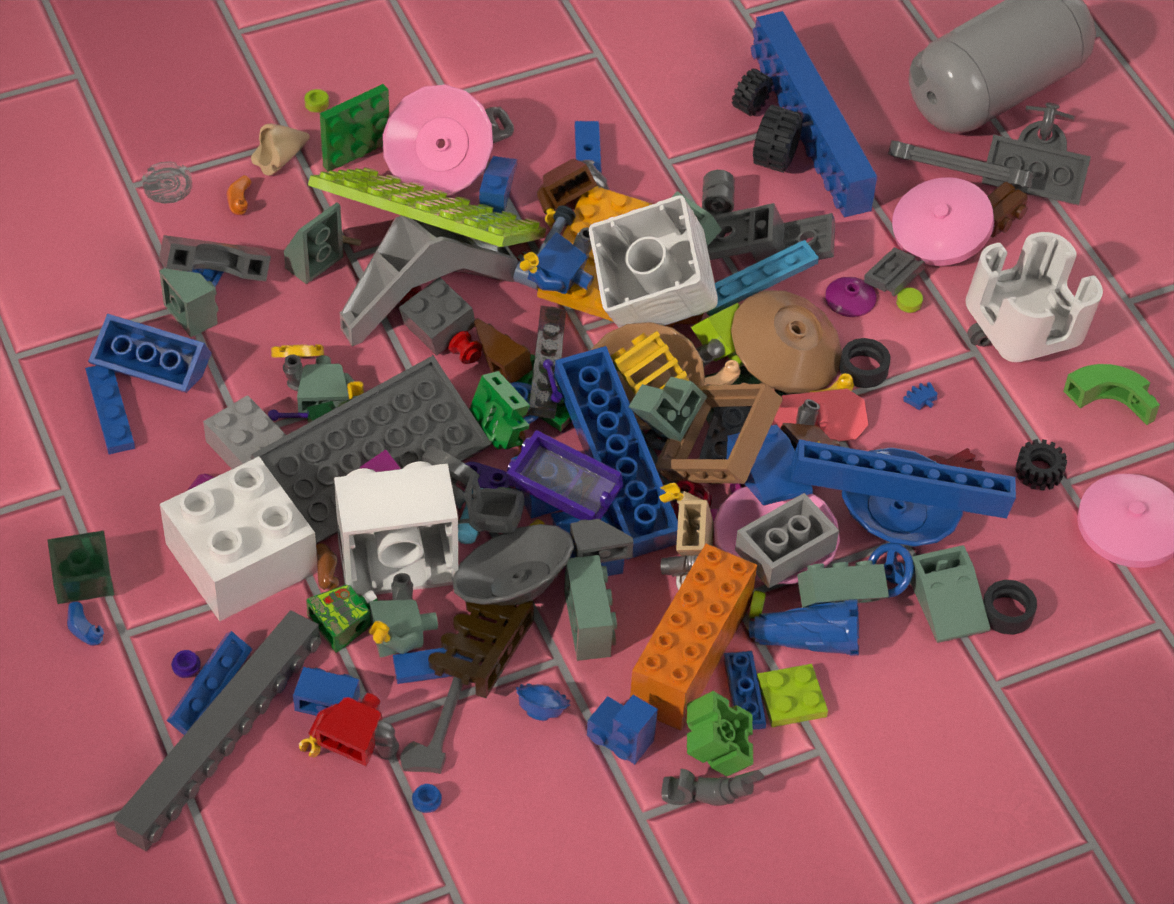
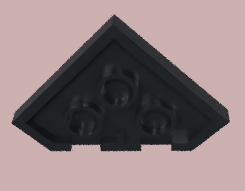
M752 406L715 407L698 459H727L728 436L741 432Z

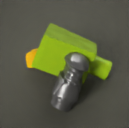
M738 303L691 327L702 343V346L696 348L703 360V368L711 361H718L725 356H728L729 360L737 361L739 367L744 365L735 352L731 335L734 313L740 307Z

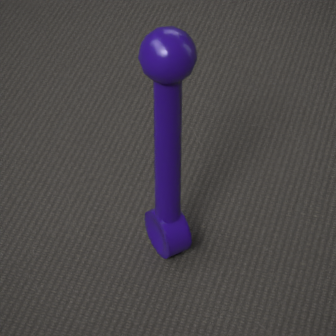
M546 359L543 362V366L547 369L553 391L551 399L559 403L563 395L557 389L552 370L553 361Z
M274 409L268 412V417L272 421H276L279 418H308L307 413H279Z

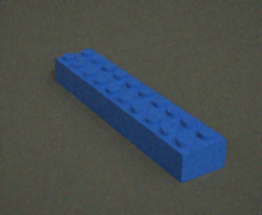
M781 11L756 17V25L753 28L754 43L751 45L752 57L757 59L760 71L773 79L772 82L774 84L771 88H773L772 91L777 95L779 106L801 113L803 123L799 141L803 142L806 155L811 157L814 162L815 171L821 175L826 191H830L835 207L840 209L844 218L872 211L877 175L785 13Z

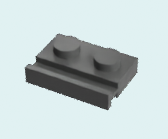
M894 247L864 275V282L884 292L888 290L895 297L924 270L925 261L921 260L919 262L915 260L914 256Z

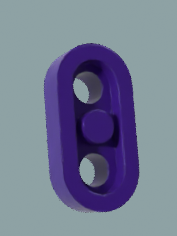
M478 462L465 463L480 475L478 480L480 488H511L506 471Z

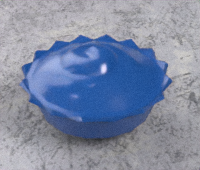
M528 683L526 686L521 684L520 687H516L519 705L533 719L546 721L549 718H556L570 706V700L566 699V695L560 694L558 690H553L549 686L541 684L531 685Z

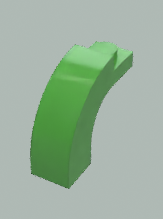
M1094 364L1075 370L1068 374L1063 390L1079 408L1098 399H1113L1122 402L1146 425L1155 421L1160 406L1156 398L1148 393L1150 382L1146 378L1128 368L1111 364Z

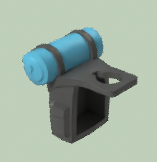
M471 474L464 492L466 505L458 521V541L462 544H472L481 531L514 533L523 512V492L518 491V489L498 487L497 489L480 488L476 474Z

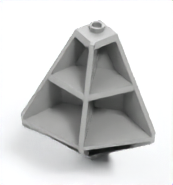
M402 215L394 219L347 303L340 312V328L350 344L355 346L366 339L411 288L454 271L515 282L514 272L519 263L518 259L508 246L499 247Z

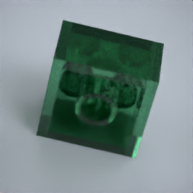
M104 530L47 539L57 604L114 595Z

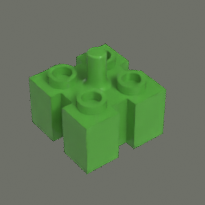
M714 691L687 703V725L691 732L687 733L686 747L688 755L702 763L708 761L711 768L726 777L753 765V744L748 742V736L753 734L751 713L738 705L732 708L729 707V700Z

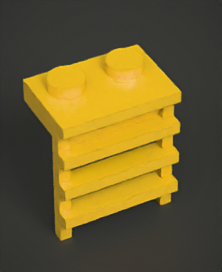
M658 331L649 335L643 332L631 341L633 343L632 347L627 350L622 347L610 355L616 371L620 372L635 395L642 384H648L670 367L677 373L675 378L689 381L686 372L678 365L676 357L672 356L667 344H664L659 337ZM663 353L668 362L635 384L630 376ZM666 383L659 387V389H663Z

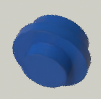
M432 784L420 785L412 795L413 806L423 813L436 811L442 802L441 792Z

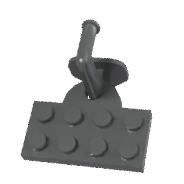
M1045 103L1046 108L1026 106L1025 111L1041 115L1043 120L1029 124L1021 132L1018 140L993 135L987 163L1035 173L1031 188L1011 184L1016 190L1019 189L1026 194L1079 206L1091 156L1067 151V140L1064 132L1054 124L1055 119L1074 122L1075 116L1058 111L1059 105L1054 103ZM985 177L982 179V184L999 187L1004 183L1003 181Z

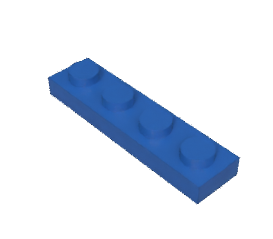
M97 365L85 368L108 455L135 449L114 371Z
M232 631L226 633L166 721L185 735L236 675L253 649Z

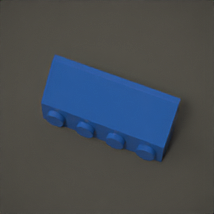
M107 313L88 362L187 393L203 377L212 352L204 342Z

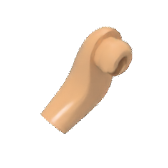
M728 360L716 375L705 377L704 385H722L724 383L731 385L740 375L738 362Z

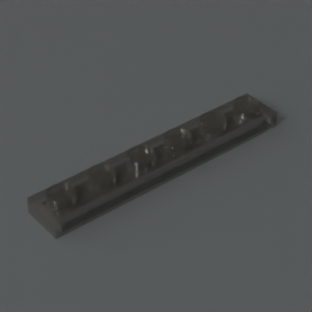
M542 305L540 307L528 415L555 419L557 402L551 399L553 391L543 362L546 359L553 361L552 370L554 374L555 360L562 358L566 309Z

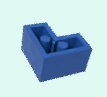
M632 695L625 705L607 696L588 719L587 736L595 744L603 745L612 750L620 759L636 764L655 740L658 709L635 695Z

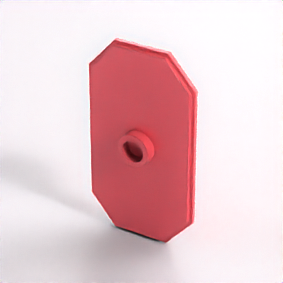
M849 389L783 395L781 405L772 422V425H777L779 428H781L783 423L796 424L798 408L804 404L805 400L810 399L817 402L820 406L815 425L820 427L830 439H836L838 442L856 440L868 426L864 399Z

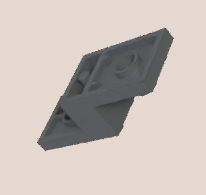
M771 203L713 216L722 230L707 246L710 260L751 252L756 263L803 240L807 241L808 238H813L807 243L819 257V260L834 257L835 218L832 213L784 223L775 204Z

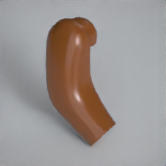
M323 543L318 544L316 552L319 587L323 590L335 589L339 585V579L334 576L337 556L327 545Z

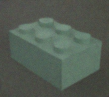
M599 555L569 558L568 563L565 565L564 594L577 661L611 657V646L616 645L614 629H617L616 613L610 610V606H612L611 589H606L605 583L608 582L606 566H601Z

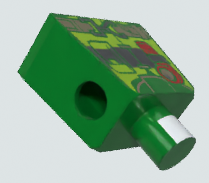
M343 585L306 599L307 616L311 621L319 624L320 633L337 653L369 629L371 626L369 601H378L372 590L358 596L350 585Z

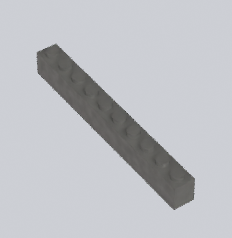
M292 610L287 613L115 816L113 821L118 836L144 851H147L153 843H157L160 840L164 829L171 821H175L179 817L187 801L197 795L202 783L207 777L210 778L214 775L218 764L225 756H229L233 752L241 736L246 735L251 730L256 718L267 711L271 700L277 693L279 694L285 689L287 681L291 676L301 670L305 659L310 653H314L319 648L321 643L319 624Z

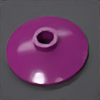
M841 277L828 285L825 299L828 306L834 312L846 317H859L869 313L874 308L876 293L871 285L865 283L860 278Z

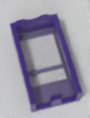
M537 430L531 438L528 437L524 441L521 453L507 467L510 486H515L579 520H601L623 487L621 472Z

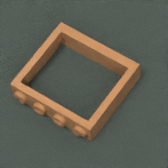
M724 383L722 385L706 384L697 386L707 398L682 440L667 439L655 467L667 480L675 483L690 481L692 483L745 484L783 398L775 392L774 387H769L763 383H741V385ZM752 406L728 459H688L711 407Z

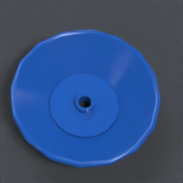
M890 447L869 451L937 463L910 450ZM842 490V498L850 515L869 533L890 543L913 547L938 543L955 531L963 517V511Z

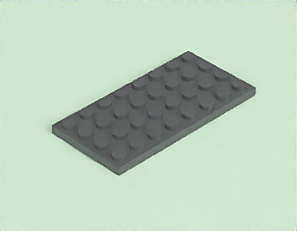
M434 355L260 449L253 453L250 458L251 460L257 457L261 458L315 532L316 545L338 533L335 477L347 476L350 472L359 469L385 449L398 466L403 469L410 463L423 462L422 456L429 445L441 449L464 462L487 449L492 443Z

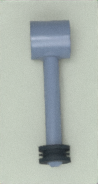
M558 206L553 215L555 223L538 250L537 256L556 232L560 234L564 226H571L576 217L572 209L566 206ZM522 258L515 269L514 281L538 290V285L527 279L529 270H521L520 262L525 260Z

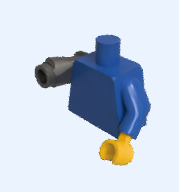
M589 228L581 229L573 244L556 232L538 256L533 252L525 254L523 257L525 260L520 262V268L523 271L529 270L527 279L535 282L544 291H557L566 294L574 283L587 290L594 280V276L584 271L589 252L592 249Z

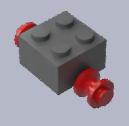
M437 278L423 290L420 285L411 288L399 301L402 304L399 309L404 324L436 356L449 347L450 352L453 354L460 353L459 360L463 364L475 363L480 358L482 345L478 341L471 342L472 337L468 332L475 327L473 309L442 278Z

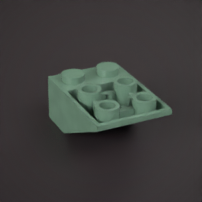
M964 545L912 557L914 571L910 583L937 643L990 631L976 572Z

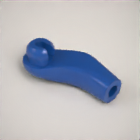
M71 602L68 605V629L84 643L91 646L99 645L103 641V628L99 625L96 628L95 625L89 623L85 617L82 603Z

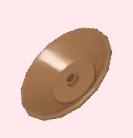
M764 290L746 298L735 311L731 328L735 352L748 372L762 383L787 394L809 393V391H817L828 386L838 373L842 355L838 333L826 314L806 298L787 291Z
M652 322L626 324L605 334L591 349L606 346L611 355L622 347L625 350L632 347L633 343L631 341L643 332L649 335L658 331L659 337L664 344H667L672 356L676 357L678 365L686 372L689 381L693 382L696 386H703L705 382L703 360L693 343L671 327ZM662 353L630 377L637 384L666 364L668 360ZM670 367L650 381L648 386L659 388L669 380L670 376L675 377L677 373ZM617 371L628 401L631 403L635 394L620 372ZM634 413L640 430H650L651 428Z

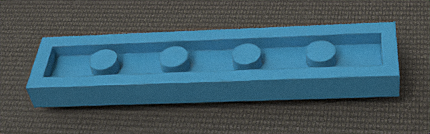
M803 240L715 283L718 304L714 309L706 313L710 317L818 264L819 257L808 243Z

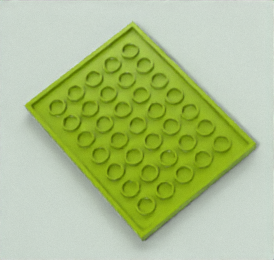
M370 168L347 169V171L338 170V172L329 171V173L321 171L319 175H310L308 186L499 247L543 239L546 233V228L540 227V222L532 219L518 220L516 219V214L502 211V213L493 212V207L479 204V206L470 205V200L457 196L456 198L446 197V192L436 189L432 191L423 190L424 185L418 183H400L401 178L392 175L380 176L377 170Z

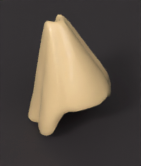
M263 125L259 133L260 145L252 154L251 161L254 165L259 166L265 175H273L306 144L310 136L306 132L282 125Z

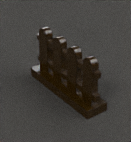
M533 601L519 604L518 607L516 605H484L465 602L466 610L471 612V614H458L453 618L454 629L459 632L458 634L445 633L442 635L441 647L447 651L445 654L441 652L430 654L428 657L429 667L435 671L437 676L442 677L444 673L460 678L462 684L469 685L470 682L475 683L476 695L487 698L534 622ZM484 616L496 620L497 623L495 624L483 619H479V617ZM468 635L475 636V637L484 639L485 642H484V643H483V642H479V641H476V640L467 638V636H468ZM458 654L464 657L473 659V661L469 662L463 659L456 658L454 656Z

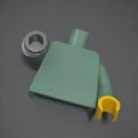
M292 354L285 358L283 371L288 379V387L298 392V413H307V407L330 401L349 400L364 393L363 382L355 381L348 373H344L342 365L331 364V358L326 355L318 356L315 364H307L304 367L300 357Z
M406 573L396 574L393 578L394 581L391 584L393 600L369 601L371 622L369 633L374 635L373 640L376 643L379 657L396 653L405 654L412 649L420 648L423 645V631L438 629L436 612L419 613L416 601L412 600L413 582H411L410 576Z

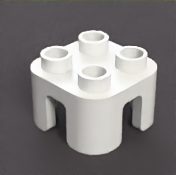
M1050 232L1031 234L1024 242L1017 264L1013 268L1003 271L1001 270L1007 256V251L1003 245L995 243L983 249L966 296V306L1004 359L1010 362H1022L1071 349L1083 343L1101 300L1103 288L1096 276L1092 275L1081 279L1075 297L1068 289L1067 280L1077 256L1075 248L1068 240Z

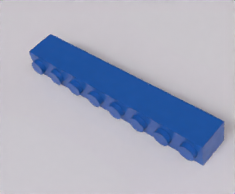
M800 439L792 459L791 482L1005 519H1007L1016 499V481L1013 476Z

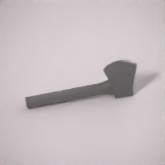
M453 678L436 730L428 747L413 741L402 751L400 761L404 771L441 774L446 760V753L442 752L443 742L463 686L460 678Z

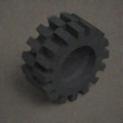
M756 68L747 71V74L741 77L742 81L737 83L738 88L734 89L735 95L732 96V105L749 116L756 115V112L761 110V106H765V101L769 99V93L772 92L773 88L771 87L774 84L771 77Z
M1035 439L1032 444L1027 442L1025 447H1021L1015 471L1018 473L1017 477L1019 480L1024 478V485L1027 486L1031 483L1032 489L1040 486V490H1045L1047 486L1050 490L1054 488V484L1056 486L1060 484L1066 469L1067 456L1065 453H1062L1063 449L1060 446L1055 448L1056 443L1054 442L1048 445L1045 439H1042L1041 443L1038 442V439ZM1043 461L1050 465L1051 468L1041 469L1033 465L1032 462Z

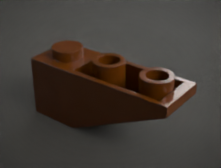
M479 318L474 320L478 340L482 345V350L491 373L499 371L509 383H513L533 370L530 360L531 353L525 345L518 344L509 335L502 334L491 324H487Z

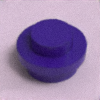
M190 650L178 652L171 664L174 674L181 678H190L196 675L201 668L199 657Z

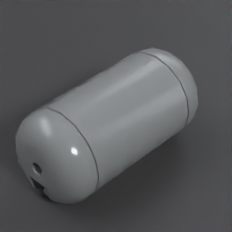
M1004 0L958 26L950 33L931 42L923 51L917 54L911 63L908 81L911 95L918 110L937 129L948 133L962 134L977 129L1080 68L1092 54L1096 32L1089 9L1083 0Z

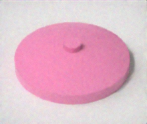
M937 178L915 186L901 198L894 210L892 227L896 242L902 251L914 256L915 260L919 262L921 260L925 261L927 265L946 266L969 259L985 246L993 231L994 215L989 198L976 185L958 178Z
M1116 474L1096 481L1086 490L1079 505L1077 520L1081 535L1096 553L1116 564L1135 568L1156 566L1174 557V493L1169 488L1145 476Z

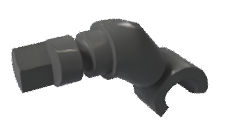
M681 768L679 779L672 776L664 777L661 796L663 801L673 805H686L695 796L696 801L713 806L732 804L739 797L751 795L754 791L753 782L765 777L761 771L755 770L735 776L734 778L726 776L720 778L698 777V781H695V775L692 772Z

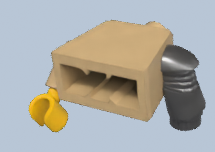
M670 483L660 487L666 493L660 495L659 498L664 503L676 499L679 504L676 550L681 556L662 558L661 573L662 575L668 574L674 577L690 571L705 543L713 546L714 528L708 501L685 491L680 492L676 483Z

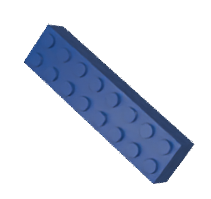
M604 346L555 360L554 377L563 395V400L585 455L622 474L623 487L607 511L616 529L633 538L632 558L677 545L678 520L670 501L664 503L659 498L660 495L666 492L660 488L663 486L635 415L629 408L630 403L607 347Z

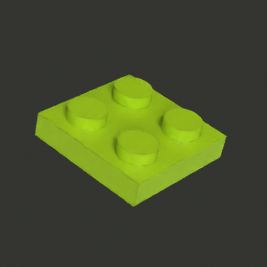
M812 664L757 673L760 693L771 727L827 717L828 709Z

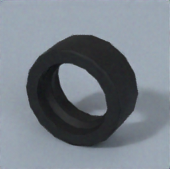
M854 339L842 349L839 370L841 374L851 375L856 387H876L883 383L888 376L891 356L888 349L874 339ZM857 356H868L875 359L880 364V367L874 370H862L855 367L850 362V359Z
M1001 580L993 583L988 587L983 599L990 627L1002 634L1015 635L1024 632L1031 626L1037 610V598L1033 591L1025 584L1016 580ZM1002 597L1012 598L1024 606L1025 613L1017 617L1003 615L994 608L993 602Z

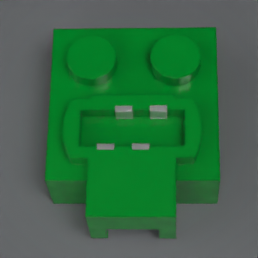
M499 371L482 375L469 408L470 412L497 450L502 448L506 450L522 445L523 440L519 437L520 432L527 430L530 426L522 416L527 414L530 405Z

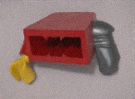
M366 693L361 702L346 697L339 704H333L319 711L310 728L309 739H303L299 744V749L305 752L311 744L312 749L309 752V757L314 758L319 755L322 746L361 765L367 766L375 746L381 758L390 760L396 756L399 743L394 736L395 729L393 726L383 721L382 713L376 710L381 703L380 699L372 693Z

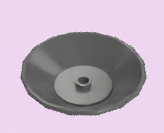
M537 524L519 527L515 529L514 533H503L493 537L474 549L459 564L458 571L455 572L452 578L454 593L465 602L484 605L513 606L533 600L548 588L568 563L574 549L571 534L559 526Z

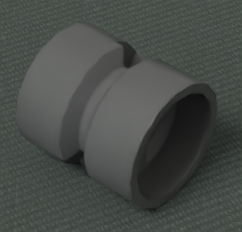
M712 170L703 177L702 208L712 216L729 213L734 210L735 179L731 173L725 170Z

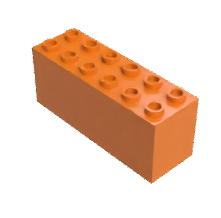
M705 543L632 670L630 698L632 695H635L657 708V721L682 730L687 721V703L701 696L752 604L757 564Z

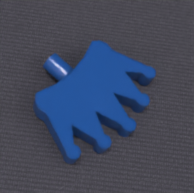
M928 382L927 387L922 383L919 384V389L912 386V392L908 390L907 396L903 397L904 402L920 410L925 405L932 408L934 406L932 401L937 400L938 393L934 390L931 382Z

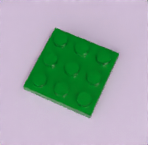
M384 84L320 113L323 167L328 172L383 147V133L390 115L389 89Z

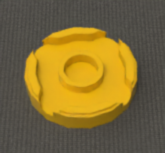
M306 344L273 346L271 348L272 357H287L292 354L299 357L324 355V346L322 344H315V347L314 345L308 346Z

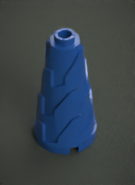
M849 599L843 602L818 604L784 612L759 614V616H755V621H749L750 638H755V641L759 642L760 645L785 646L815 652L859 656L858 600Z

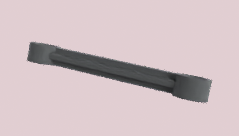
M891 140L888 155L1008 182L1031 188L1035 173L1016 168L1004 167Z

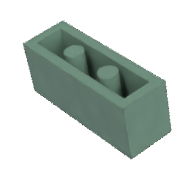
M872 560L856 562V566H849L848 562L834 563L831 565L832 568H824V564L807 566V571L797 574L802 607L843 602L849 599H857L858 603H869L888 598L884 564L873 565Z

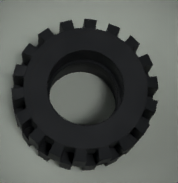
M771 105L766 110L754 142L753 162L755 165L782 173L786 171L793 160L799 143L803 123L801 113Z

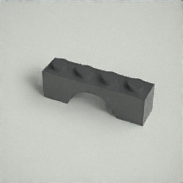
M163 235L159 261L166 269L192 272L194 269H212L227 272L243 279L266 281L271 256L263 248Z

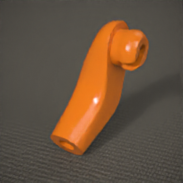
M246 175L233 182L227 190L229 208L235 215H243L247 210L248 202L244 198V192L252 182Z

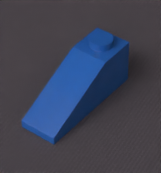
M492 157L483 176L479 191V204L493 207V212L502 213V211L506 210L517 159Z

